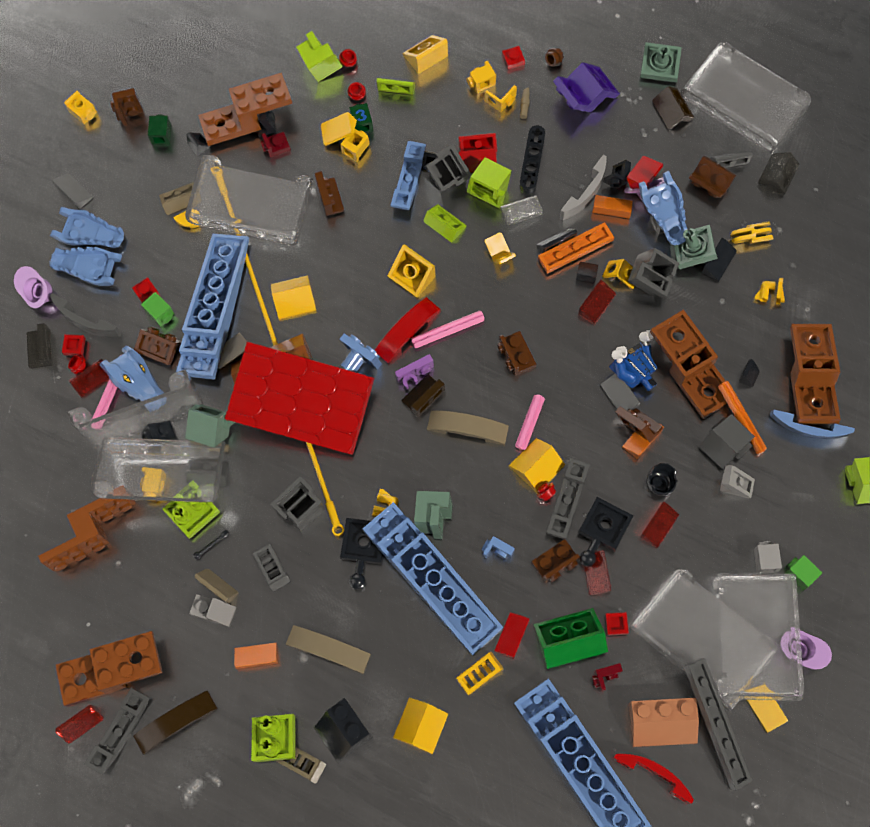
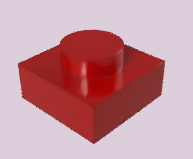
M520 46L502 51V56L508 70L525 65V59Z
M148 277L132 287L142 303L155 292L159 295V292Z
M64 334L62 354L83 356L85 336Z
M627 612L605 614L607 636L629 634Z

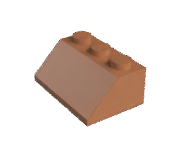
M696 698L631 701L629 703L633 747L698 743L699 717Z

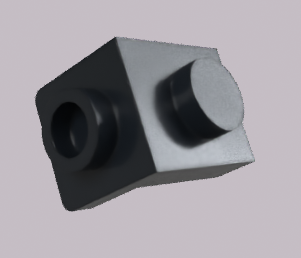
M272 110L259 114V124L261 130L257 131L259 137H262L263 133L268 135L276 132V119Z
M624 160L613 165L612 174L605 177L603 182L616 189L627 184L631 162Z
M170 421L148 424L142 432V441L146 444L148 450L152 449L156 444L174 442L176 439Z

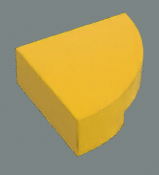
M191 209L173 217L180 226L199 227Z

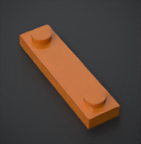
M604 222L538 255V260L548 274L614 241V236Z

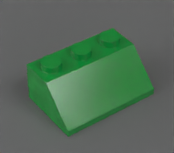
M593 608L533 624L547 669L608 652L605 631Z

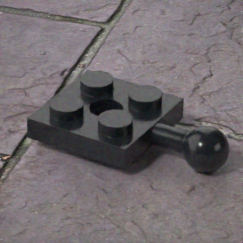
M597 497L578 531L579 534L592 540L588 550L580 554L581 564L589 567L596 562L595 553L599 545L615 552L634 515ZM608 520L611 523V527L608 529L603 528L600 522Z
M346 518L340 559L356 561L355 573L351 575L349 584L354 589H361L366 583L365 577L362 575L364 562L381 564L383 553L370 538L366 546L358 544V539L361 536H367L362 528L370 522L369 520Z

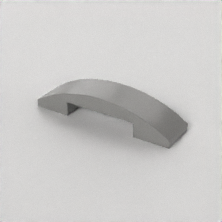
M604 154L593 167L591 177L594 180L581 197L577 200L571 196L561 209L560 219L562 221L583 210L597 194L606 168L607 156Z

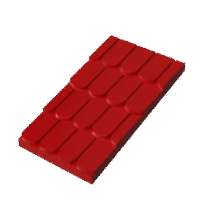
M246 342L225 419L353 455L375 378Z

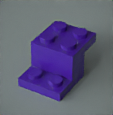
M584 62L568 78L558 76L553 81L557 86L556 90L567 99V105L573 110L576 109L582 112H592L605 98L615 99L620 94L600 67Z

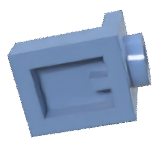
M494 536L491 541L487 539L482 547V551H484L483 557L486 559L492 549L495 550L494 553L503 559L506 557L511 559L515 548Z

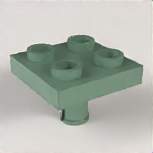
M645 42L640 78L677 83L682 47Z
M710 224L696 229L689 228V231L686 229L683 232L686 241L674 246L676 259L679 262V270L718 259Z

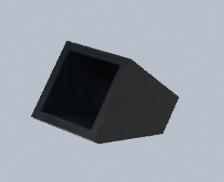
M345 698L329 708L314 727L337 763L373 738Z

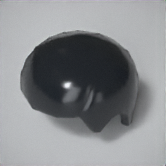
M668 463L655 465L647 475L649 490L657 496L669 495L674 491L678 483L676 469Z

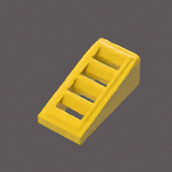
M489 652L456 677L466 693L470 695L504 668L494 654ZM489 660L495 670L492 671L485 661ZM482 665L488 673L486 677L478 666ZM473 670H475L477 675L480 677L481 680L479 682L472 674ZM468 675V677L474 683L473 687L470 686L468 681L465 679V676Z

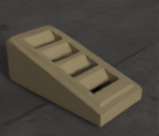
M295 747V759H290L289 763L286 760H276L277 763L313 783H317L326 766L321 760ZM301 755V758L299 759L296 767H294V764L298 756ZM308 759L309 761L305 769L302 771L301 769L304 766L306 760Z

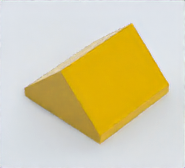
M431 35L402 54L417 74H420L448 57V41L446 38Z
M404 244L387 276L414 296L419 297L436 277L435 265Z
M308 275L271 284L272 296L279 320L316 311Z
M536 438L508 467L538 494V488L544 483H549L565 467V463L552 445Z
M409 697L393 738L433 754L448 713L428 703Z

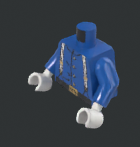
M647 330L639 335L643 344L640 342L629 350L625 346L617 347L612 352V357L615 360L609 368L630 388H634L641 383L647 391H650L657 385L651 377L657 370V366L652 359L651 344H649V341H653L654 337L651 335L650 330Z

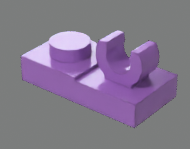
M429 354L395 371L397 382L399 384L403 382L405 389H409L408 380H413L415 384H418L416 376L427 374L434 367L431 355Z

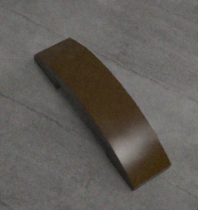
M208 690L166 712L137 732L133 737L144 755L162 744L167 738L196 720H201L218 708Z

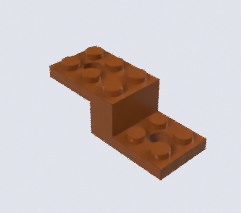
M281 72L229 88L233 102L232 105L198 116L207 144L211 146L261 130L257 114L293 103ZM224 123L223 126L217 127L218 124Z
M684 309L650 330L651 335L672 362L669 373L702 419L726 406L727 402L718 388L721 383L725 382V379L714 366L718 356ZM676 332L681 333L683 340H675L673 334ZM711 388L714 395L706 396L703 389Z
M791 324L790 331L795 362L790 376L798 423L839 424L841 418L835 384L840 374V367L832 324ZM809 340H815L818 344H812ZM812 402H817L821 407L813 406Z
M121 487L68 514L67 517L76 537L39 555L40 562L52 571H60L65 569L67 564L84 559L86 554L102 550L109 541L100 522L112 519L113 515L120 511L130 510L132 505L136 504L134 497L124 487Z
M152 631L89 649L90 655L55 665L64 706L127 688L128 683L163 673ZM136 652L141 653V661L133 664L131 661L132 655ZM80 674L86 675V682L83 685L76 683V678Z

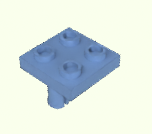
M344 333L339 339L351 351L341 364L345 370L357 372L362 364L366 362L377 370L382 365L378 359L380 356L376 354L377 352L368 345L364 347L361 341L351 334L349 337Z

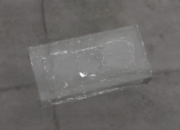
M537 195L501 206V212L507 226L543 215Z

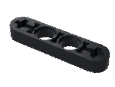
M539 125L532 126L528 133L520 177V190L525 194L533 193L537 186L545 140V129ZM538 132V141L534 142L535 133ZM537 148L539 153L533 155L529 153V149ZM533 164L536 166V169L528 171L526 166ZM527 177H531L529 187H526Z

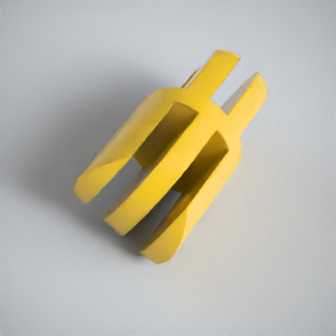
M770 221L747 225L746 228L732 231L730 237H736L731 239L732 243L749 242L752 244L773 240V235H767L772 232V229L767 227L770 225Z

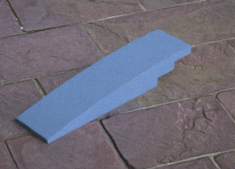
M212 234L182 328L184 336L179 349L181 357L176 369L178 376L215 380L241 282L249 243L248 236Z
M394 502L362 528L376 547L471 655H474L504 628L424 533L419 531Z
M549 679L514 702V705L598 827H652L578 717L574 715Z

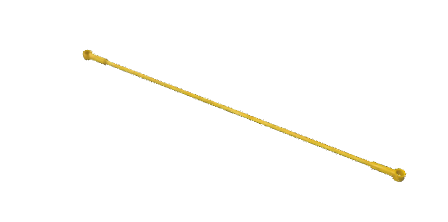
M215 164L211 167V173L216 179L221 196L224 198L235 234L241 236L228 198V191L222 176V167ZM246 253L245 263L274 346L278 343L248 254ZM306 442L326 500L325 505L333 526V535L335 537H342L344 535V527L340 524L334 503L330 499L311 443ZM338 527L342 528V532L339 534L335 533V529Z

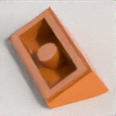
M595 195L592 213L630 219L633 201Z
M634 432L622 448L638 460L656 437L649 442Z
M277 643L235 648L234 666L236 669L278 664Z

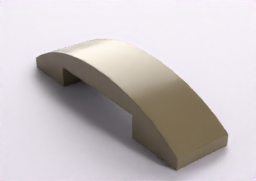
M431 411L427 430L443 434L450 432L485 439V442L505 445L509 426L470 414Z
M293 625L286 642L287 646L337 663L361 674H364L371 656L370 653L295 625Z

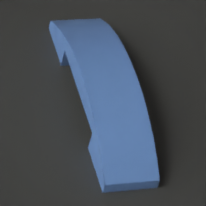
M408 141L391 207L410 210L422 170L426 144Z
M778 410L770 412V416L781 426L807 437L837 438L851 434L855 430V428L839 424H833L829 430L795 423L793 422L794 414Z

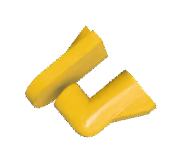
M779 278L776 304L785 303L783 278ZM763 281L761 289L755 295V300L767 302L769 290L776 289V282Z
M380 488L377 502L389 505L394 502L398 507V498L391 496L384 489ZM374 505L372 517H376L386 508Z

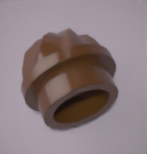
M551 48L545 55L547 64L552 67L559 66L564 58L563 52L559 48Z

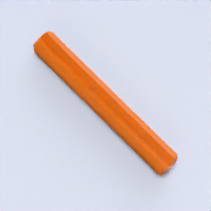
M728 381L721 383L718 388L735 418L755 436L750 442L753 445V449L757 454L764 452L767 447Z

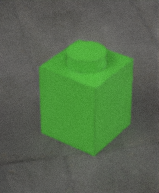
M156 292L141 304L144 311L160 327L163 324H167L174 315L171 307Z
M805 555L799 559L795 557L787 565L789 569L785 572L803 591L822 574Z

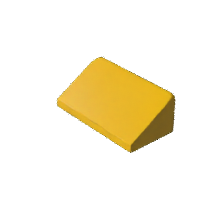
M346 112L321 124L324 145L332 144L353 135L357 120L349 112Z
M765 683L744 694V697L767 733L788 721Z

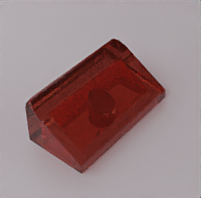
M600 279L579 308L578 314L595 324L616 293Z
M99 358L69 380L81 397L109 378L100 366V363L103 361L102 358Z
M663 501L640 537L658 548L679 514Z
M604 550L596 551V562L592 566H584L589 596L611 592Z
M88 705L58 726L55 732L66 743L70 744L103 721L104 717L97 706Z

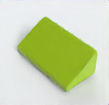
M377 78L378 91L413 95L415 82Z
M438 204L426 212L423 220L424 223L450 242H453L467 226Z

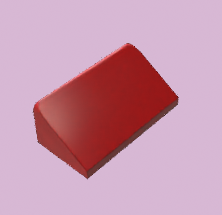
M496 133L458 136L460 151L495 148L497 152Z
M495 148L458 152L470 173H474L485 157L497 163Z
M642 156L627 176L630 188L639 189L638 183L643 181L648 187L662 169L663 163Z
M510 612L494 651L514 659L530 618Z

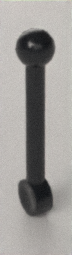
M228 530L223 531L220 536L199 552H194V559H200L204 552L222 538L229 535Z

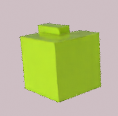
M313 31L306 34L308 40L296 47L308 70L318 82L343 67L329 44L326 43L322 46Z
M485 157L470 177L467 193L500 209L504 202L512 170Z
M870 457L855 458L852 465L845 467V473L850 487L854 486L853 494L857 504L870 503Z

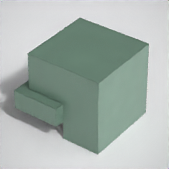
M196 404L188 411L185 439L214 448L228 438L230 426L236 422L226 420L225 411Z
M417 491L414 523L421 533L433 534L434 539L443 538L444 519H452L453 503L450 492Z

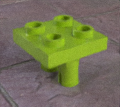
M194 482L162 508L189 539L220 513L218 508Z
M294 714L265 715L252 718L251 761L264 762L295 759Z

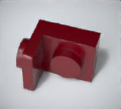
M284 132L267 137L265 133L262 134L263 141H260L263 151H267L270 158L291 150Z
M621 663L595 670V675L592 676L594 687L599 688L600 692L605 691L606 687L603 678L606 677V681L619 678L618 674L623 672Z

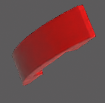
M427 297L424 298L391 328L375 348L376 354L389 364L401 352V348L425 323L428 324L441 309Z
M615 754L612 759L630 770H633L636 764L647 769L673 785L669 792L670 794L687 804L693 803L694 799L686 786L662 765L632 754Z

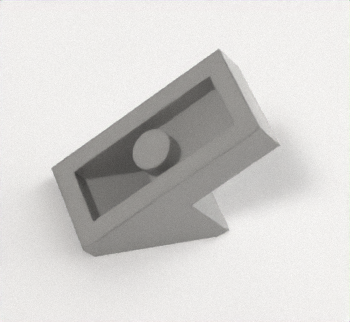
M725 465L720 491L751 498L755 479L733 465Z
M196 594L189 614L230 627L236 607L216 598L210 599Z

